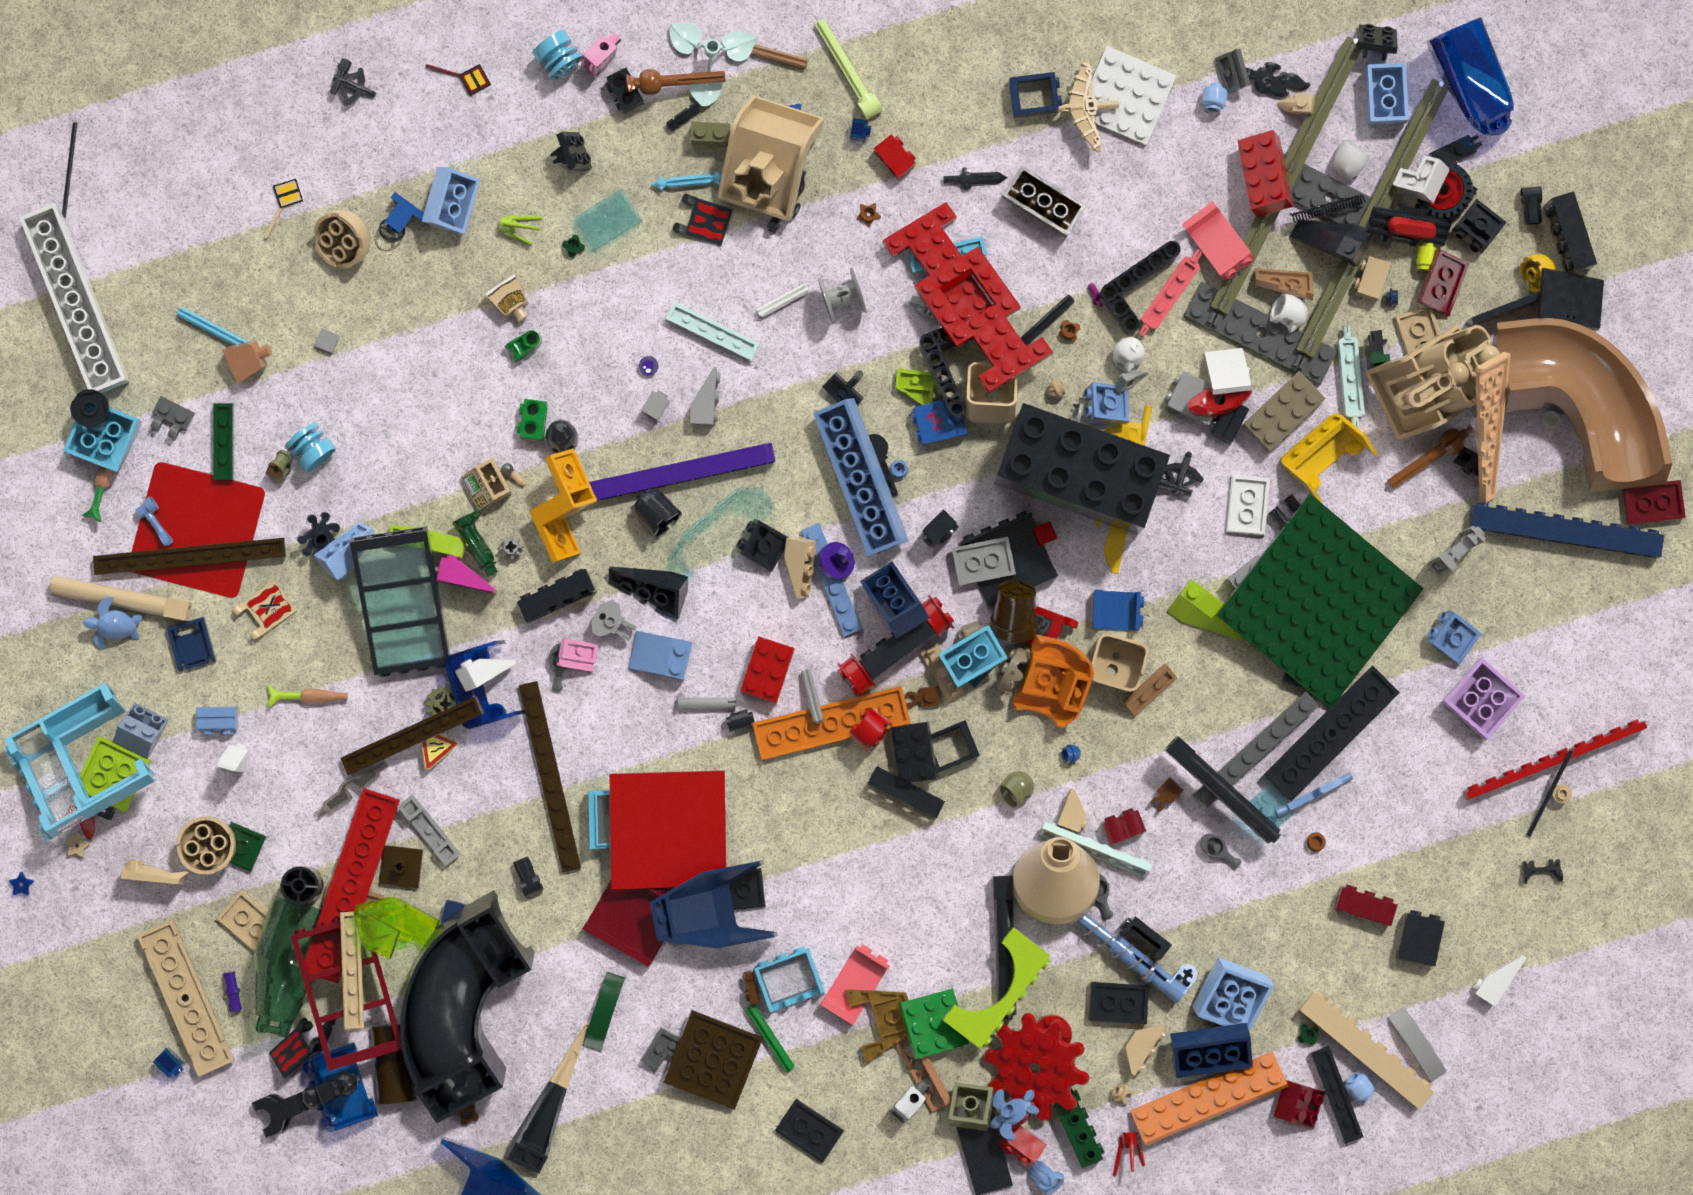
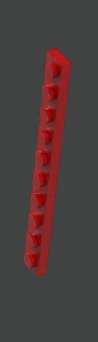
M1636 719L1628 722V727L1621 729L1618 726L1609 730L1611 734L1603 736L1602 733L1593 736V741L1585 743V740L1574 744L1575 748L1571 749L1574 752L1570 759L1648 727L1645 721L1639 722ZM1567 747L1556 751L1557 755L1551 758L1549 755L1543 756L1538 759V763L1533 765L1531 762L1520 766L1521 770L1514 772V769L1508 770L1503 773L1501 778L1497 779L1496 776L1485 780L1486 784L1481 786L1478 783L1467 787L1468 791L1464 792L1466 800L1562 763L1569 750Z

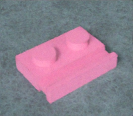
M562 638L558 656L560 658L557 666L594 672L593 665L596 662L599 644Z

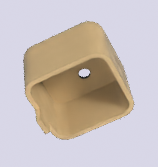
M1106 633L1101 635L1096 641L1091 658L1094 671L1092 682L1124 692L1135 691L1139 687L1145 671L1149 654L1148 647L1141 642ZM1115 652L1120 654V658L1117 660L1112 657ZM1110 664L1116 665L1118 668L1117 674L1109 675L1107 667Z

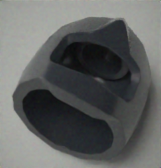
M558 419L552 422L546 430L545 437L547 443L554 453L570 449L575 450L578 444V433L569 421Z

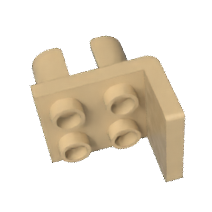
M1459 324L1451 326L1405 356L1377 365L1367 371L1366 374L1398 439L1401 440L1435 429L1467 408L1476 405V380H1467L1461 386H1454L1431 402L1417 408L1411 407L1406 410H1399L1395 406L1394 397L1404 389L1451 368V363L1458 362L1460 354L1473 347H1477L1485 340H1491L1488 332L1482 326L1474 325L1463 330ZM1473 355L1470 358V365L1472 366V371L1475 372L1479 364ZM1440 378L1439 383L1442 387L1443 380ZM1406 395L1402 396L1401 403L1403 405H1406L1408 403Z

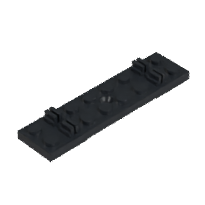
M1372 665L1264 775L1292 801L1400 692ZM1332 729L1336 732L1334 737L1329 736V730Z

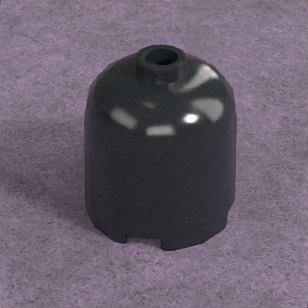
M656 489L639 493L633 508L634 515L653 538H658L670 529L668 525L673 520L677 522L682 515V512L660 490Z

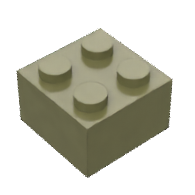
M955 1082L948 1117L950 1126L988 1131L994 1098L993 1087Z

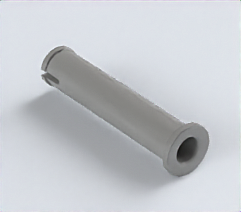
M678 696V711L680 709H736V697L680 698Z

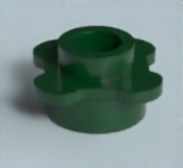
M572 235V238L562 243L563 248L567 249L570 257H575L578 252L585 250V245L581 244L578 235Z
M1302 1024L1298 1041L1315 1045L1319 1029L1316 1026L1308 1027L1306 1024Z

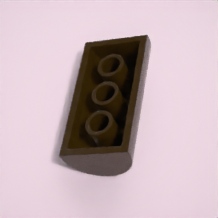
M1021 165L1001 197L1065 238L1070 234L1087 206Z
M392 1025L371 1027L372 1047L396 1040ZM402 1049L374 1057L378 1104H394L417 1100L416 1087L405 1064Z

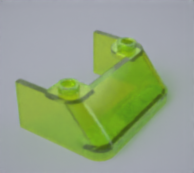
M392 896L358 904L353 912L364 948L368 951L376 952L388 960L392 957L397 941L406 943L407 941L414 940L424 946L440 922L437 918L404 900Z

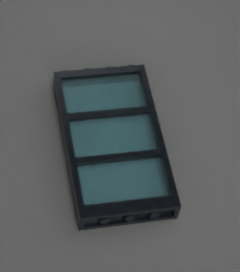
M428 526L351 538L350 547L374 675L385 677L393 672L405 674L413 669L424 671L432 666H436V668L448 666L451 663V654L438 581L436 580L437 576Z

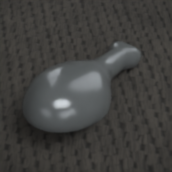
M561 643L553 646L549 653V664L555 674L554 684L552 685L553 691H562V675L568 668L557 666L560 658L558 656Z
M1209 833L1201 837V848L1208 856L1223 858L1230 862L1235 869L1242 863L1240 858H1235L1228 852L1225 841L1218 835Z
M1099 874L1100 884L1096 901L1101 905L1103 918L1108 919L1113 917V912L1110 910L1107 902L1110 887L1106 878Z

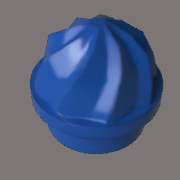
M1069 744L1062 748V758L1066 763H1075L1080 759L1081 751L1078 746Z

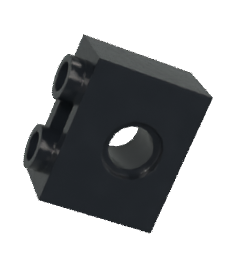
M943 509L921 531L923 535L921 539L928 546L931 544L934 547L937 544L941 546L959 526Z

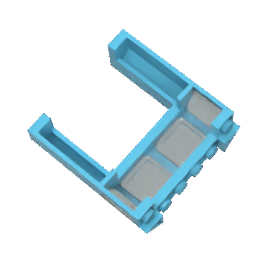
M106 682L4 739L7 745L5 752L11 765L27 780L26 788L35 798L33 800L35 807L41 811V815L38 816L41 821L39 828L45 842L155 782L153 778L155 773L142 759L134 762L138 772L89 798L66 745L126 712L124 707L118 702L114 691Z

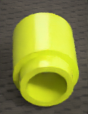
M1422 243V246H1418L1416 257L1417 270L1428 271L1437 249L1433 247L1432 243Z

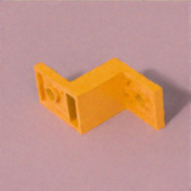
M574 449L556 453L545 458L561 494L529 511L552 563L581 554L566 518L597 501Z

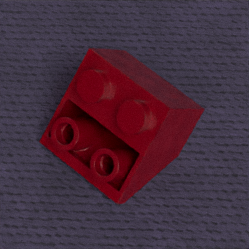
M1286 1080L1288 1087L1281 1090L1274 1117L1314 1129L1325 1092Z

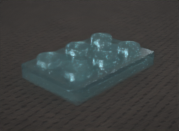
M622 188L574 217L575 222L593 251L642 222V219Z

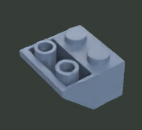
M134 703L117 726L113 742L148 758L156 747L169 719Z

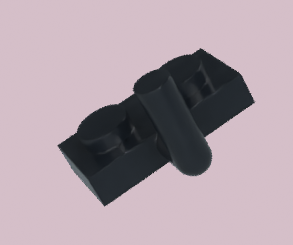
M860 370L848 382L835 372L822 386L838 402L854 398L858 405L864 399L853 388L863 376V372Z

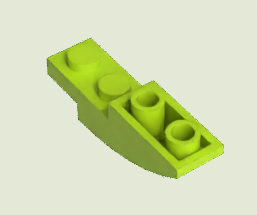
M390 524L389 532L411 529L416 527H403ZM428 530L432 553L463 558L466 546L463 538ZM424 541L397 545L425 551Z

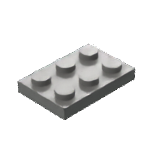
M1008 537L951 548L959 586L1016 575Z

